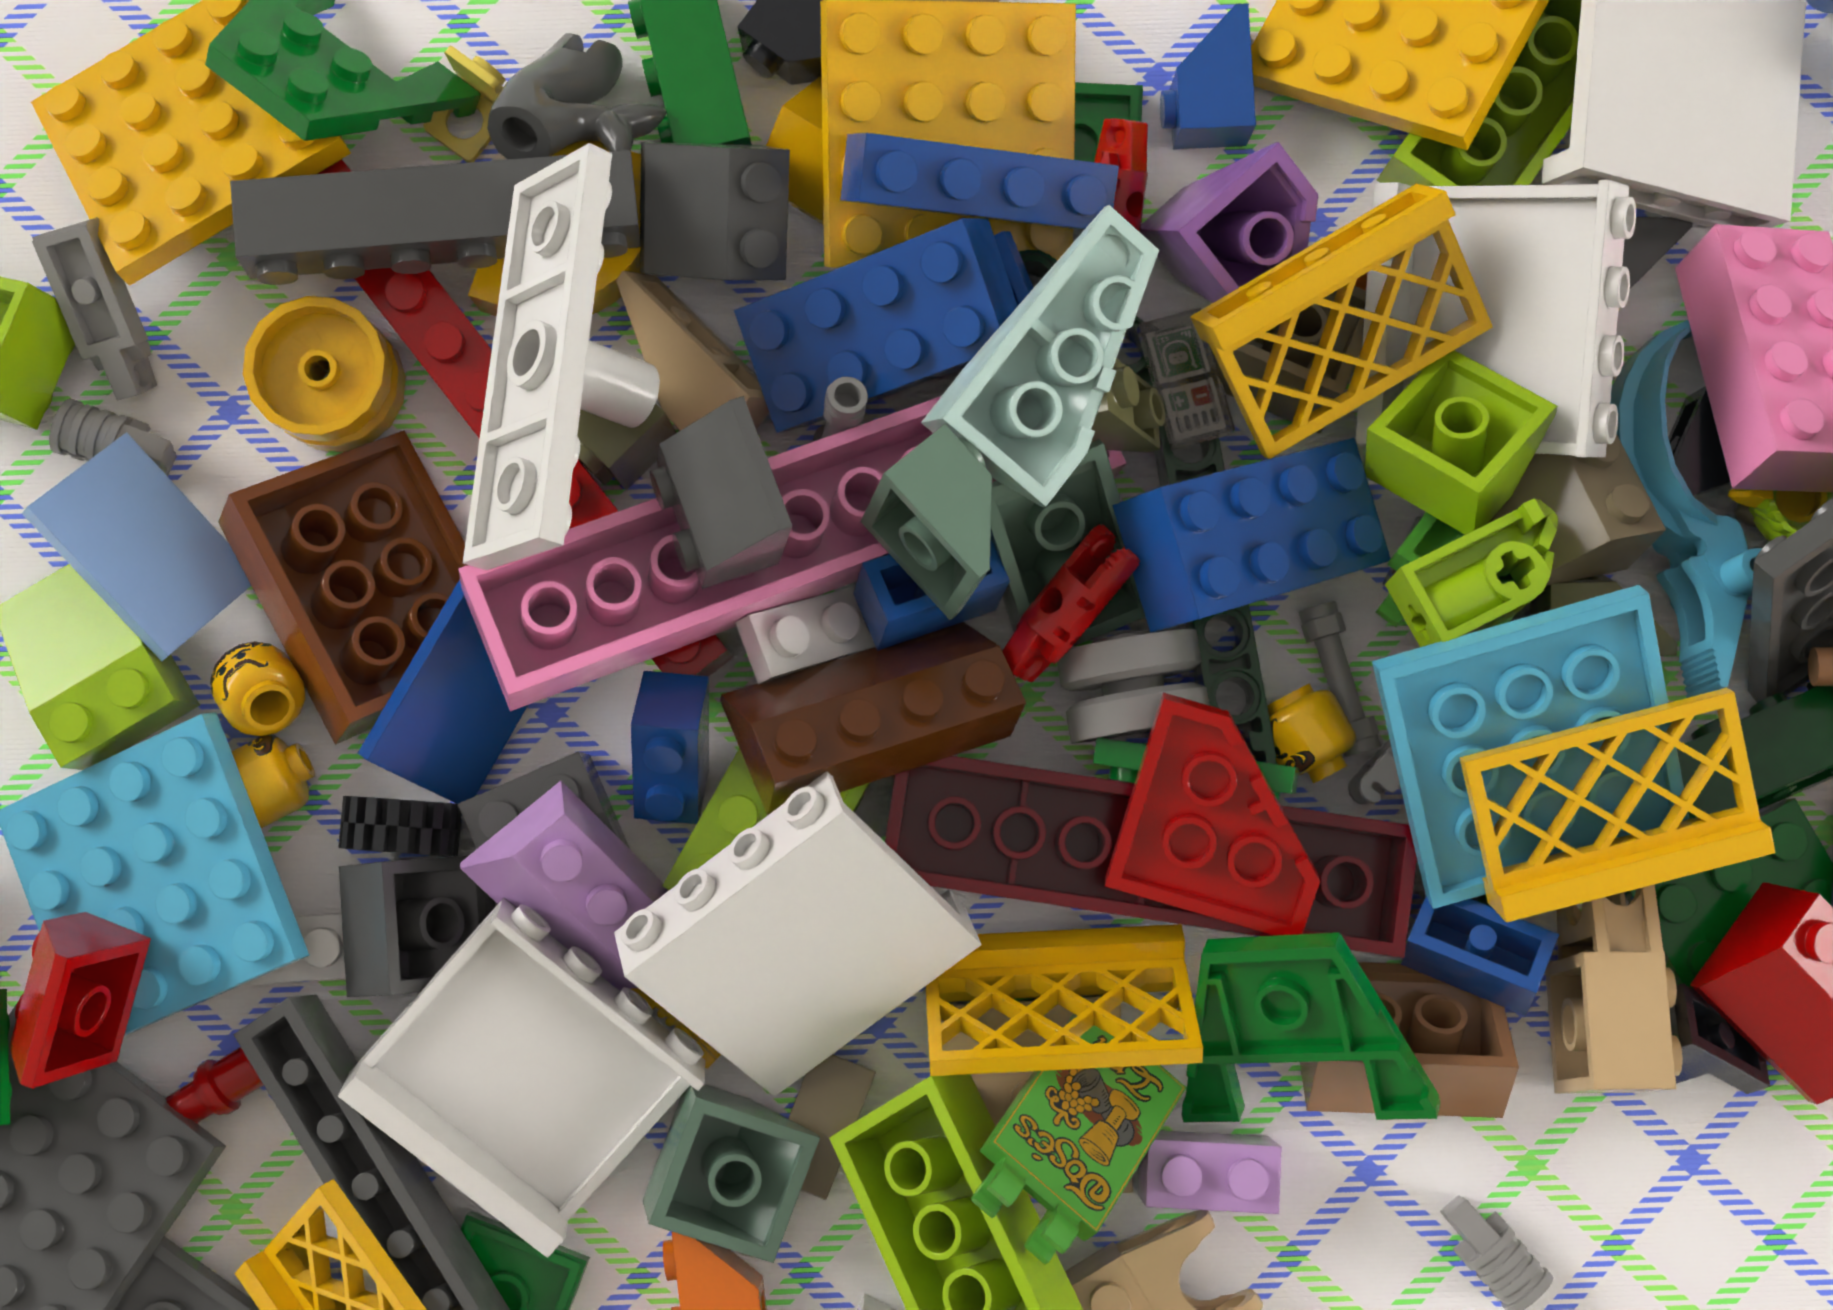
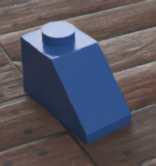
M1248 3L1235 4L1176 68L1170 89L1161 91L1162 129H1172L1173 150L1247 146L1256 127Z

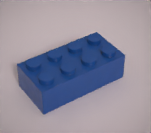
M962 218L734 310L773 425L776 433L806 427L825 420L823 413L826 390L838 378L853 377L862 382L868 393L866 403L868 404L964 368L1017 308L1018 304L989 219Z
M1355 437L1162 486L1112 505L1125 549H1130L1140 560V565L1133 572V577L1150 633L1389 562L1391 559Z

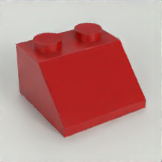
M88 912L43 920L41 931L33 942V960L25 990L15 1008L16 1023L9 1045L21 1085L31 1089L118 1060L151 941L150 937Z

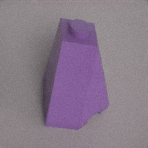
M1276 142L1180 189L1141 224L1140 233L1159 249L1157 256L1176 279L1211 303H1214L1308 247L1311 222L1316 221L1318 193L1281 144Z

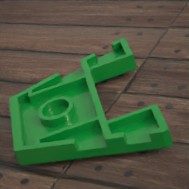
M250 0L209 44L205 65L304 141L374 131L378 129L379 122L383 119L401 117L410 125L431 122L433 112L453 109V114L457 118L467 117L475 113L481 95L480 92L438 61L398 81L393 80L374 66L366 54L349 47L325 29L322 22L314 16L333 7L335 0Z
M1340 932L1207 939L1201 954L1195 1011L1203 1045V1062L1187 1064L1186 1076L1188 1080L1181 1112L1183 1123L1240 1122L1245 1104L1235 1064L1322 1061L1364 1062L1376 1120L1437 1119L1441 1103L1437 1090Z

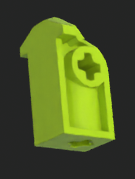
M1533 498L1523 503L1518 509L1400 567L1385 583V586L1419 646L1423 647L1437 642H1446L1468 633L1492 627L1514 616L1544 591L1552 572L1554 552L1548 550L1557 532L1558 516L1555 511L1541 500ZM1510 574L1515 583L1511 581L1502 584L1497 575L1500 577Z

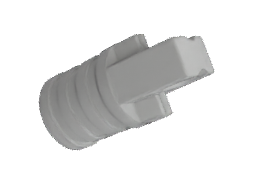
M71 398L61 404L54 416L50 429L49 445L51 451L63 456L70 455V457L81 461H89L126 432L167 476L177 458L171 441L149 433L151 430L149 424L125 415L118 416L116 413L108 410H99L98 407L89 404L84 405L81 401Z
M1460 1195L1456 1196L1440 1210V1213L1463 1239L1453 1248L1454 1252L1471 1271H1476L1478 1278L1485 1285L1489 1286V1290L1497 1299L1502 1301L1501 1306L1504 1310H1524L1538 1300L1550 1287L1554 1279L1553 1275L1547 1268L1540 1266V1262L1527 1251V1247L1522 1241L1515 1237L1514 1230L1496 1211L1485 1220L1471 1203Z

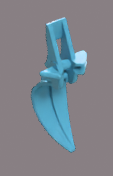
M1688 320L1670 327L1648 340L1624 363L1620 374L1612 385L1610 404H1615L1618 410L1617 436L1666 528L1662 535L1652 544V547L1658 554L1666 556L1670 562V569L1659 572L1656 577L1669 596L1670 605L1677 616L1680 633L1679 662L1682 664L1680 669L1683 671V684L1686 685V698L1728 687L1748 597H1752L1754 561L1762 549L1753 548L1748 550L1746 536L1740 522L1733 517L1714 514L1694 498L1674 461L1668 438L1665 398L1669 366L1681 340L1692 337Z

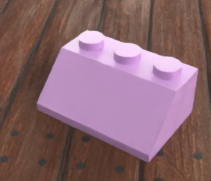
M559 781L460 863V869L497 904L505 898L516 908L523 904L535 910L549 924L551 931L548 934L568 950L572 946H576L587 952L600 965L602 969L601 976L618 990H622L623 987L630 989L638 988L624 977L614 932L622 927L635 912L647 908L669 890L662 886L663 882L562 781Z

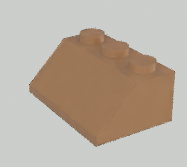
M1358 962L1437 1090L1441 1102L1438 1116L1503 1118L1519 1069L1505 1008L1403 966L1401 963ZM1363 1061L1300 1062L1307 1111L1375 1113Z

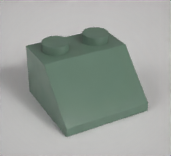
M944 424L883 474L860 521L949 620L960 613L990 569L992 474L986 469L984 458L975 445L964 438H958Z
M704 1084L699 1091L690 1085L681 1096L642 1200L648 1224L774 1263L820 1140L819 1135L749 1098Z

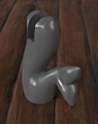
M566 33L540 58L516 72L508 80L491 107L487 129L495 148L506 159L552 156L565 147L581 141H600L609 152L632 149L635 138L651 133L662 122L667 110L658 105L643 103L621 104L610 109L592 104L606 96L618 81L623 67L621 51L612 43L597 40L584 52L581 37L576 34Z

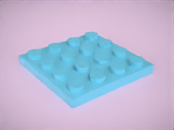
M1640 585L1468 633L1446 642H1437L1372 661L1425 896L1427 895L1432 908H1439L1486 894L1482 878L1487 876L1459 757L1669 703L1650 596ZM1672 722L1655 727L1666 732ZM1645 729L1627 733L1612 758L1639 773L1661 739ZM1605 739L1588 744L1599 750ZM1578 747L1561 750L1545 775L1573 790L1594 756ZM1674 747L1653 779V782L1680 796L1684 786L1677 748ZM1538 757L1523 760L1522 762L1532 767ZM1510 764L1481 771L1486 796L1505 808L1527 776L1526 773ZM1607 764L1586 796V799L1613 814L1634 780ZM1540 782L1519 816L1547 831L1567 800V797ZM1647 788L1626 822L1641 831L1657 828L1661 825L1674 803ZM1580 806L1559 839L1575 848L1591 845L1604 828L1607 820ZM1490 809L1494 827L1501 815ZM1688 812L1682 821L1689 819ZM1513 823L1498 847L1502 866L1506 867L1526 862L1541 838ZM1621 829L1615 838L1630 835V833ZM1554 846L1549 855L1564 851Z
M216 712L199 714L0 809V828L39 932L41 931L43 920L88 912L151 938L124 1036L309 956Z

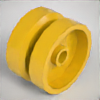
M304 296L280 304L258 322L245 346L242 374L250 400L269 422L284 430L296 440L316 450L345 452L373 442L392 426L404 403L406 375L398 351L383 333L358 309L336 298Z

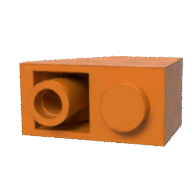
M671 1232L672 1240L663 1241V1264L666 1280H677L680 1306L671 1307V1310H767L763 1275L730 1249L675 1232Z

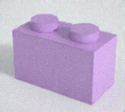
M1160 1130L1139 1165L1137 1194L1146 1207L1279 1214L1282 1146L1269 1136Z

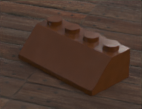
M965 622L877 651L876 647L762 684L757 683L721 694L720 702L767 816L784 804L792 793L809 785L826 771L833 776L840 793L1011 737L1026 705L1023 694L1000 646Z

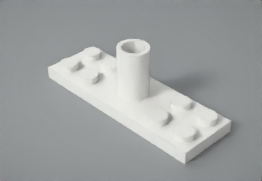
M591 143L586 144L514 185L463 556V564L483 570L493 569L564 545V538L572 520V508L569 504L572 473L580 454V441L577 437L580 410L634 428L647 419L658 397L660 379L654 365L589 340L597 274L604 260V247L601 244L604 216L612 196V186L609 182L612 153Z

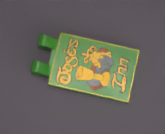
M1073 1013L1068 1022L1066 1023V1025L1075 1017H1077V1015ZM1092 1026L1080 1038L1090 1044L1108 1043L1114 1036L1096 1026ZM1161 1065L1033 1071L979 1150L995 1165L975 1191L971 1201L989 1217L993 1218L997 1215L1003 1204L1007 1207L1011 1206L1023 1189L1047 1211L1026 1240L1024 1247L1046 1265L1056 1250L1061 1254L1065 1253L1076 1236L1085 1242L1098 1233L1187 1087Z

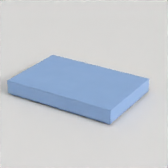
M127 432L27 506L22 512V515L161 662L251 587L227 540Z

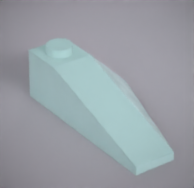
M1110 205L1105 206L962 369L921 423L932 433L946 424L958 438H964L975 445L983 456L986 469L992 474L993 479L1039 506L1046 507L1088 453L1095 433L1094 430H1091L1104 393L1110 391L1116 374V370H1113L1127 328L1133 326L1159 249Z

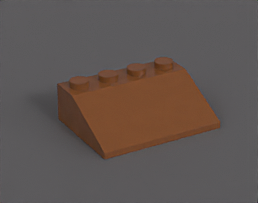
M405 430L230 493L218 521L286 653L304 681V687L335 745L372 729L460 579L458 569L467 566V564H463L465 542Z

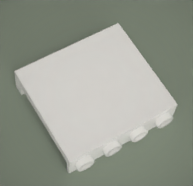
M1581 0L1569 149L1543 160L1542 184L1586 185L1598 184L1599 180H1611L1629 186L1628 197H1633L1637 209L1708 227L1721 224L1771 228L1790 222L1806 2L1801 0Z
M1599 180L1598 184L1429 186L1447 192L1456 214L1448 220L1493 328L1457 348L1455 351L1558 406L1556 415L1535 453L1571 455L1575 457H1606L1607 444L1614 442L1618 428L1617 406L1610 404L1612 378L1620 374L1624 360L1623 338L1620 335H1616L1618 309L1626 306L1630 292L1629 270L1627 267L1622 266L1624 240L1632 237L1636 223V205L1633 197H1628L1629 186L1611 180ZM1399 182L1374 183L1372 209L1411 186ZM1433 234L1414 245L1405 272L1431 280L1440 254ZM1393 258L1389 259L1381 265L1390 267ZM1373 270L1367 273L1365 310L1375 312L1387 274ZM1449 275L1446 284L1454 286ZM1402 279L1389 317L1415 324L1428 287ZM1443 291L1430 329L1446 333L1468 320L1459 296ZM1365 318L1362 347L1372 321ZM1386 325L1374 362L1390 366L1402 359L1412 332ZM1427 337L1424 345L1434 340V338ZM1370 370L1368 378L1377 374L1378 372ZM1422 370L1358 407L1356 444H1366L1367 428Z
M828 771L809 785L792 793L784 804L752 828L739 833L730 845L698 869L691 870L685 874L676 886L647 908L635 912L622 927L614 932L624 977L774 1097L982 945L963 902L949 889L942 895H939L843 802L835 780Z
M503 898L351 1069L338 1097L548 1258L565 1239L568 1220L685 1090L691 1085L699 1091L705 1084V1059L702 1058L704 1053L699 1044L686 1032L678 1028H674L670 1032L651 1017L653 1015L652 1008L639 994L627 987H623L619 991L601 976L602 969L600 965L587 952L576 946H572L568 950L548 934L551 931L549 924L535 910L523 904L516 908Z

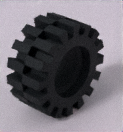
M343 796L338 848L405 854L458 856L462 813L458 804Z

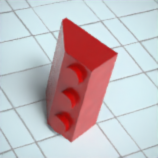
M1763 882L1690 986L1808 1102L1818 1105L1833 1098V907L1818 893Z

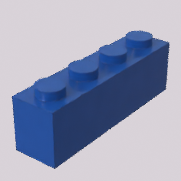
M873 133L847 134L840 201L1085 230L1105 206L1110 205L1114 208L1119 166Z

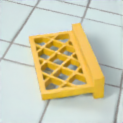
M1416 183L1190 316L1200 339L1209 344L1262 456L1267 459L1275 457L1493 328L1448 220L1456 214L1445 190ZM1433 234L1440 254L1431 280L1405 272L1414 245ZM1393 258L1390 267L1381 265L1389 259ZM1371 270L1387 274L1375 312L1348 305L1357 278ZM1449 275L1454 286L1446 284ZM1402 279L1428 287L1415 324L1389 317ZM1337 291L1334 301L1325 298ZM1443 291L1459 296L1468 320L1446 333L1430 329ZM1313 304L1331 308L1318 346L1291 338L1300 312ZM1345 313L1372 320L1359 357L1333 350ZM1280 324L1277 334L1267 332ZM1386 325L1412 332L1403 358L1390 366L1374 362ZM1427 337L1434 338V340L1424 345ZM1255 338L1274 342L1262 379L1243 374L1233 354V351ZM1288 346L1315 354L1303 390L1276 383ZM1330 358L1356 365L1348 390L1334 399L1317 395ZM1370 370L1378 372L1377 374L1368 378ZM1248 385L1259 388L1255 399ZM1276 392L1300 399L1292 424L1271 435L1264 417L1272 393ZM1314 403L1322 405L1321 407L1312 411Z
M1728 688L1459 757L1487 876L1482 878L1487 901L1506 923L1776 853L1771 827L1760 819L1735 692ZM1717 710L1721 733L1706 756L1679 741L1694 716ZM1672 722L1666 732L1655 727ZM1645 729L1661 740L1641 771L1637 773L1613 759L1612 756L1627 733ZM1605 739L1599 750L1588 744ZM1578 747L1594 756L1574 789L1570 790L1546 776L1545 773L1561 750ZM1674 747L1701 762L1680 796L1653 782V779ZM1725 754L1727 756L1729 769L1720 765V762L1724 758ZM1538 757L1532 767L1522 762L1523 760ZM1510 764L1526 773L1527 776L1505 808L1486 796L1481 771ZM1607 764L1634 780L1613 814L1586 799V796ZM1714 771H1717L1732 780L1737 807L1708 814L1694 806L1693 803ZM1540 782L1567 797V800L1547 831L1519 816ZM1647 788L1673 802L1674 805L1659 827L1641 831L1626 821ZM1583 806L1607 820V823L1593 844L1575 848L1559 838L1579 807ZM1490 809L1501 815L1494 827ZM1688 811L1697 816L1695 818L1682 821ZM1513 823L1541 838L1526 862L1506 867L1502 866L1498 847ZM1621 829L1630 833V835L1615 838ZM1554 846L1564 851L1549 855Z
M1182 924L977 934L982 945L925 986L930 1076L1203 1062V1045L1184 959L1185 938ZM1170 991L1160 1000L1146 993ZM1082 995H1103L1094 1003L1081 997ZM1020 998H1037L1028 1006L1015 1000ZM958 1001H971L962 1009H958L955 1006L948 1003ZM1123 1001L1143 1012L1131 1024L1110 1013ZM1060 1005L1077 1015V1017L1064 1027H1061L1044 1017V1015L1055 1006ZM991 1008L1011 1018L996 1031L977 1020ZM1161 1022L1183 1034L1184 1039L1157 1040L1147 1033ZM1092 1026H1096L1114 1036V1038L1108 1043L1090 1044L1080 1038V1036ZM1026 1029H1029L1047 1041L1040 1046L1022 1047L1012 1040ZM960 1032L979 1042L971 1050L943 1051L942 1049L944 1044Z
M334 1179L318 1187L267 1247L244 1261L234 1273L259 1310H427ZM324 1211L336 1226L338 1239L327 1236ZM329 1257L341 1261L343 1282L331 1277ZM363 1269L367 1270L375 1281L377 1294L365 1290Z

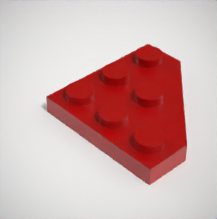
M1163 692L1105 876V887L1274 936L1303 934L1320 884L1319 875L1229 711Z

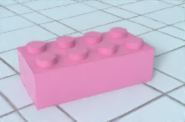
M1715 224L1675 267L1732 489L1833 492V243L1829 231Z

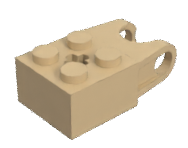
M1655 885L1636 889L1635 896L1628 905H1626V898L1623 892L1582 903V911L1576 905L1557 909V933L1559 934L1558 960L1549 962L1545 971L1554 1093H1637L1677 1089L1675 1076H1679L1681 1073L1683 1056L1677 1036L1672 1035L1670 1008L1675 1004L1677 989L1673 971L1670 968H1666Z
M1208 1210L1186 1213L1116 1244L1113 1241L1065 1271L1083 1310H1261L1263 1308L1261 1298L1251 1288L1235 1294L1221 1295L1211 1300L1194 1299L1181 1291L1179 1275L1183 1262L1215 1228L1214 1220Z

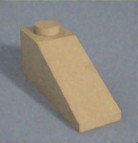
M622 271L616 282L644 361L654 365L659 373L658 400L661 409L666 413L669 420L681 431L729 400L744 396L757 429L769 414V410L756 374L657 276Z

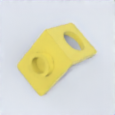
M450 45L444 54L456 75L481 93L476 109L482 114V127L476 135L470 138L462 139L453 136L448 130V119L453 109L433 112L431 122L424 123L423 127L430 136L467 163L475 162L491 141L487 129L489 113L506 80L498 70L481 57L475 56L471 60Z

